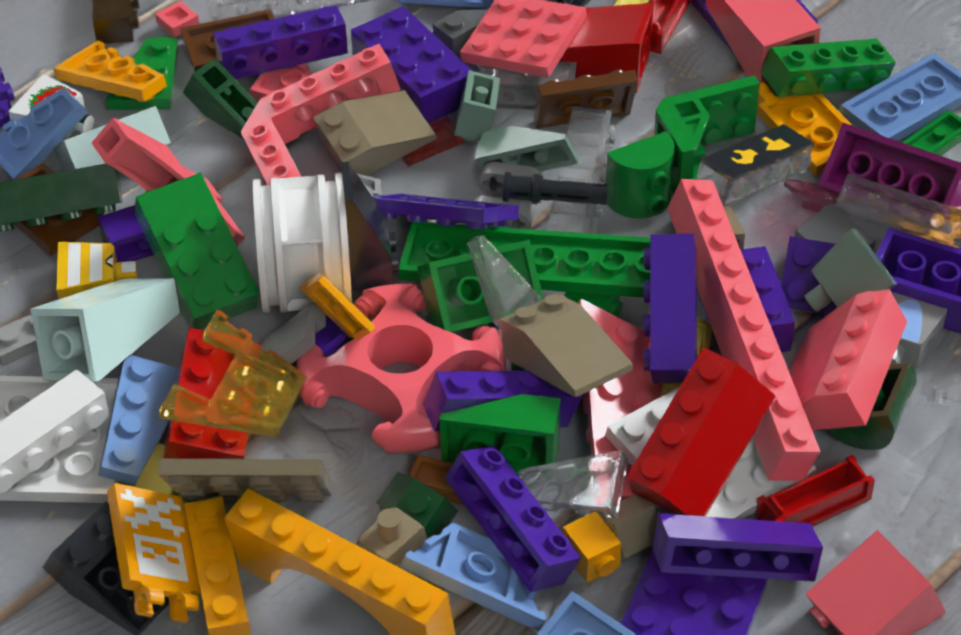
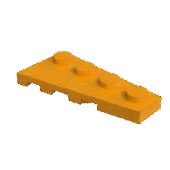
M99 40L53 68L57 80L113 93L116 96L137 99L140 102L153 99L158 92L167 87L163 74L144 64L135 65L133 58L129 56L120 57L118 50L112 47L105 49L104 43Z

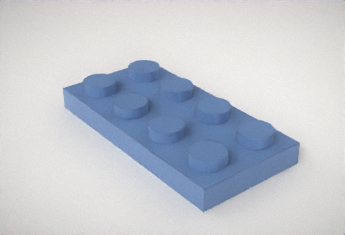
M932 53L841 104L840 113L855 127L900 141L923 128L947 110L952 111L961 106V72L935 53Z

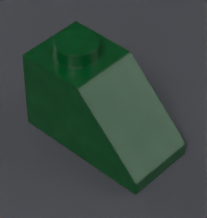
M400 472L395 474L376 502L384 509L398 508L424 527L426 536L429 538L433 535H440L441 531L450 525L458 513V510L444 496L417 479Z

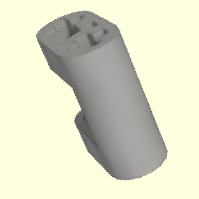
M489 162L482 168L479 186L488 194L503 196L505 172H511L512 176L533 177L534 174L543 175L539 170L530 166ZM479 196L473 200L519 205L518 219L506 220L505 226H501L504 228L530 229L537 206L527 200L510 199L509 202H503V198Z

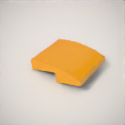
M322 273L310 276L299 287L350 338L353 337L357 341L375 329V325Z

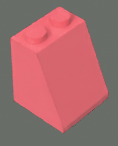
M878 530L805 593L813 605L808 610L824 629L831 624L839 635H912L940 618L946 612L932 584Z

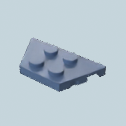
M454 522L445 527L440 535H433L427 539L422 547L414 553L411 550L407 552L400 563L399 568L537 631L541 629L546 621L545 612L538 611L534 602V597L538 592H530L491 539Z

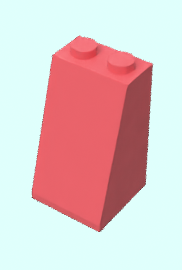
M706 0L707 9L747 77L755 75L759 83L764 82L768 85L771 92L774 91L761 74L771 47L819 43L820 26L796 0Z

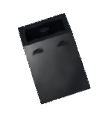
M107 501L50 554L42 567L70 595L133 635H140L170 604L169 597L164 596L163 605L152 604L154 613L152 617L136 614L134 591L123 589L109 503Z

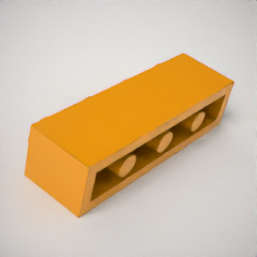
M223 496L185 503L184 507L208 634L251 635L233 544L224 519L226 510Z

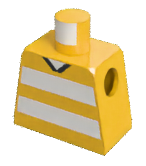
M58 242L56 286L58 299L123 278H138L137 262H117L115 247L110 243Z

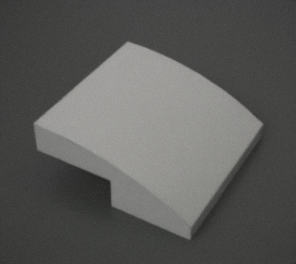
M314 302L267 336L260 347L257 378L267 382L315 347V334L326 326V314Z

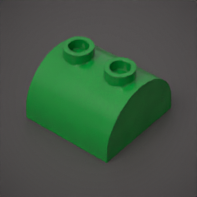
M667 131L607 152L606 183H608L606 204L617 214L628 218H649L660 215L669 205L671 200L674 142Z

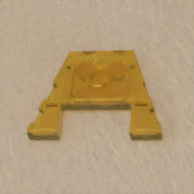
M217 310L204 331L202 341L236 355L212 399L174 384L160 408L158 417L166 420L278 437L304 386L306 376L270 349L266 352L252 341L253 335L244 328L240 330L235 328L228 322L229 316Z

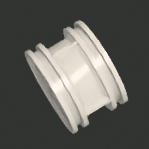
M335 173V181H325L324 174L290 178L277 177L271 178V185L261 186L260 179H253L255 236L263 314H270V306H280L281 313L303 310L313 301L299 287L307 278L316 273H322L352 302L342 173Z

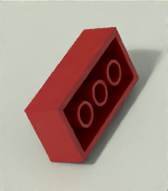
M189 328L180 359L163 459H244L261 343Z

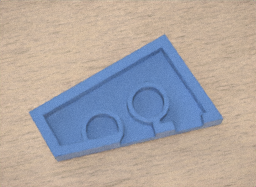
M62 88L31 107L30 113L20 120L15 121L12 119L3 125L4 130L0 131V165L14 180L34 169L88 113L87 109L69 91Z

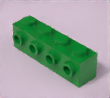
M877 38L771 47L761 74L778 97L870 89L888 79L896 61Z

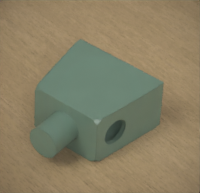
M851 229L811 270L820 284L804 296L810 306L816 312H819L832 301L839 307L856 294L866 291L888 290L895 287L897 283L860 233L855 229Z

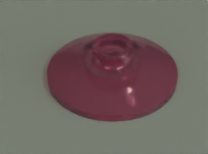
M786 179L783 184L792 194L802 199V207L810 211L820 212L823 206H828L832 203L836 206H842L850 202L848 196L820 187L815 183Z

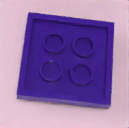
M652 550L621 624L636 635H749L767 587L768 579L661 572Z

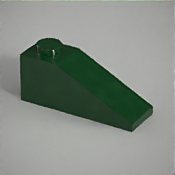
M213 58L193 73L183 91L184 95L206 117L243 138L241 130L258 102L216 58Z

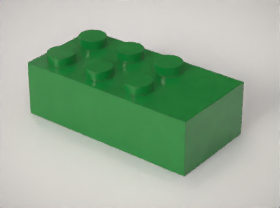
M201 172L136 196L135 215L165 278H174L179 308L189 328L203 330L257 307L260 292Z

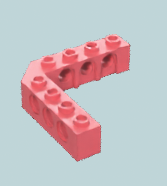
M377 44L261 98L241 130V134L265 184L271 185V178L302 177L285 144L315 128L314 116L343 101L400 91L401 89L391 62L381 45Z

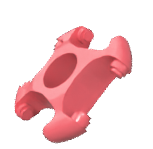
M390 284L366 289L356 300L355 306L367 318H375L372 321L375 329L357 341L352 339L329 357H324L321 348L315 345L314 348L297 359L296 378L301 398L306 406L322 408L330 396L340 397L377 414L387 422L376 426L372 433V440L382 447L386 453H415L438 448L441 446L440 431L433 430L423 406V401L435 372L506 371V359L504 358L501 338L496 328H490L486 325H479L474 330L472 341L427 323L416 315L417 312L425 310L426 303L423 291L418 289L415 284ZM395 363H413L421 366L418 370L405 374L389 373L381 370Z

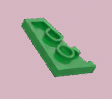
M178 37L146 38L133 58L135 65L144 64L163 74L167 87L158 92L153 99L144 102L110 93L105 100L107 110H144L156 106L157 109H171L179 51Z

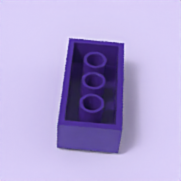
M404 6L351 29L352 55L380 44L391 62L401 89L400 91H406L428 124L459 110L468 71L473 70Z
M888 228L876 256L897 283L890 291L946 308L947 314L944 329L961 334V249Z

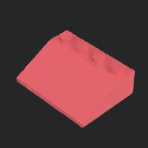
M890 289L874 292L866 291L856 294L808 329L789 374L812 431L865 426L867 424L907 324V320Z

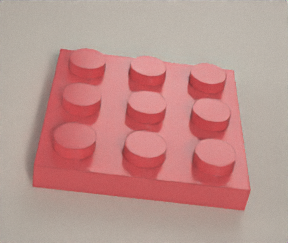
M495 0L461 49V60L465 63L549 78L586 20V8L545 0Z

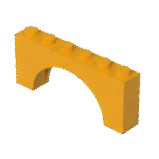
M247 489L224 517L240 567L270 584L274 582L283 569L296 570L313 576L344 593L369 612L390 635H456L448 593L268 498Z

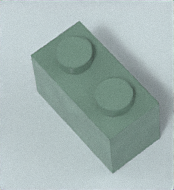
M471 70L468 71L459 104L455 136L462 137L470 142H480L482 132L490 131L496 111L500 78Z

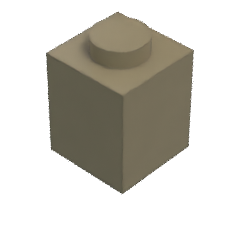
M633 495L598 512L621 542L622 558L625 559L653 545L658 515L660 513L655 504L637 495Z

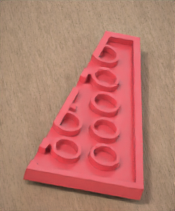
M580 299L578 304L583 306L633 363L632 371L583 394L584 413L588 414L589 427L586 430V440L591 445L592 461L589 463L592 504L604 510L636 495L632 493L627 480V475L632 465L604 435L606 428L613 422L661 397L663 384H653L651 371H644L643 352L644 349H650V337H644V330Z

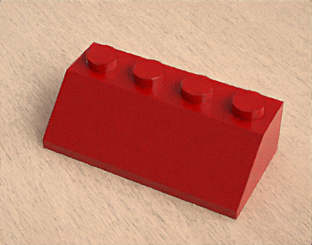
M703 347L627 475L632 493L675 515L706 517L774 401L775 394L738 363Z

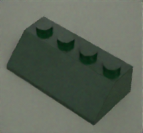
M105 163L1 182L0 232L14 230V222L27 220L28 227L47 224V216L61 214L62 221L82 217L81 210L95 208L96 214L117 211L115 204L123 203L119 171Z

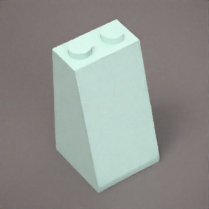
M123 278L31 308L43 380H61L76 369L90 381L96 382L101 380L180 313L174 278Z

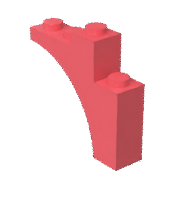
M112 118L91 142L106 164L120 171L148 192L196 174L183 167L168 146L115 118ZM204 178L238 247L246 237L220 204L223 199L209 180Z

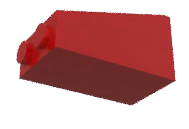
M644 3L586 8V20L549 76V79L565 81L576 79L583 75L598 76L615 70H635L638 79L635 92L637 93L651 54L654 4Z

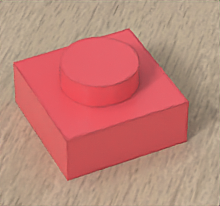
M181 1L155 13L156 23L172 37L181 35L180 28L199 24L198 15Z

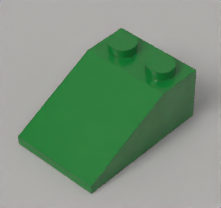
M529 240L433 261L417 267L430 323L449 332L500 321L501 318L515 313L519 308L529 307L544 300Z
M522 394L441 413V460L454 463L461 451L495 445L519 478L553 482L560 447L561 399Z

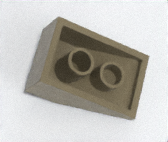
M405 90L343 101L313 117L321 141L340 170L342 171V162H349L357 174L365 176L437 139L436 134Z
M548 295L538 303L529 307L519 308L515 313L501 318L504 358L575 398L633 370V363L583 306L566 298L564 295Z

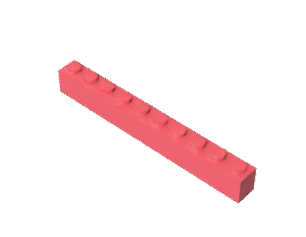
M681 179L667 209L677 234L694 233L697 290L723 357L738 363L775 394L774 401L753 435V440L768 480L803 481L820 454V449L714 182L710 180Z

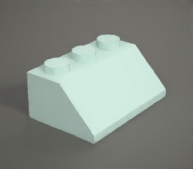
M156 106L119 119V121L164 145L171 143ZM106 125L66 139L53 149L66 171L105 164L91 142Z

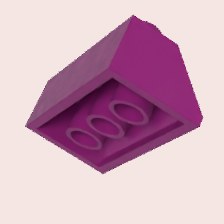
M846 123L842 124L818 186L943 230L956 213L860 183L851 175L960 209L961 162Z

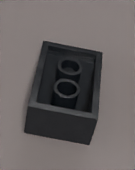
M342 162L351 290L369 289L393 284V273H399L395 232L388 231L386 216L349 162Z

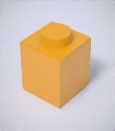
M597 511L563 526V535L581 557L575 568L587 583L598 577H606L613 573L616 568L620 567L621 542Z

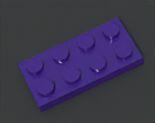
M406 193L372 196L387 219H398V216L407 217V221L427 222L429 219L436 220L438 225L447 226L466 223V228L487 229V226L501 227L505 226L506 220L518 219L519 205Z

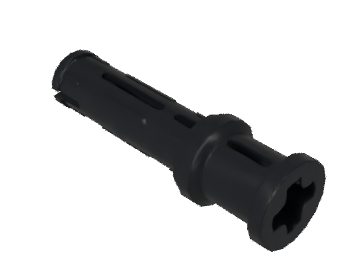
M505 172L503 202H509L510 199L527 200L537 205L541 203V200L606 205L608 183L556 181L543 179V176H540V174H534L533 177L512 176L511 172Z

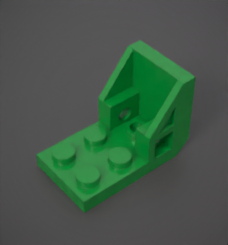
M755 75L666 97L661 100L656 108L654 135L667 131L674 142L671 187L673 193H675L681 179H700L706 161L702 159L706 157V151L703 146L755 133L760 83Z

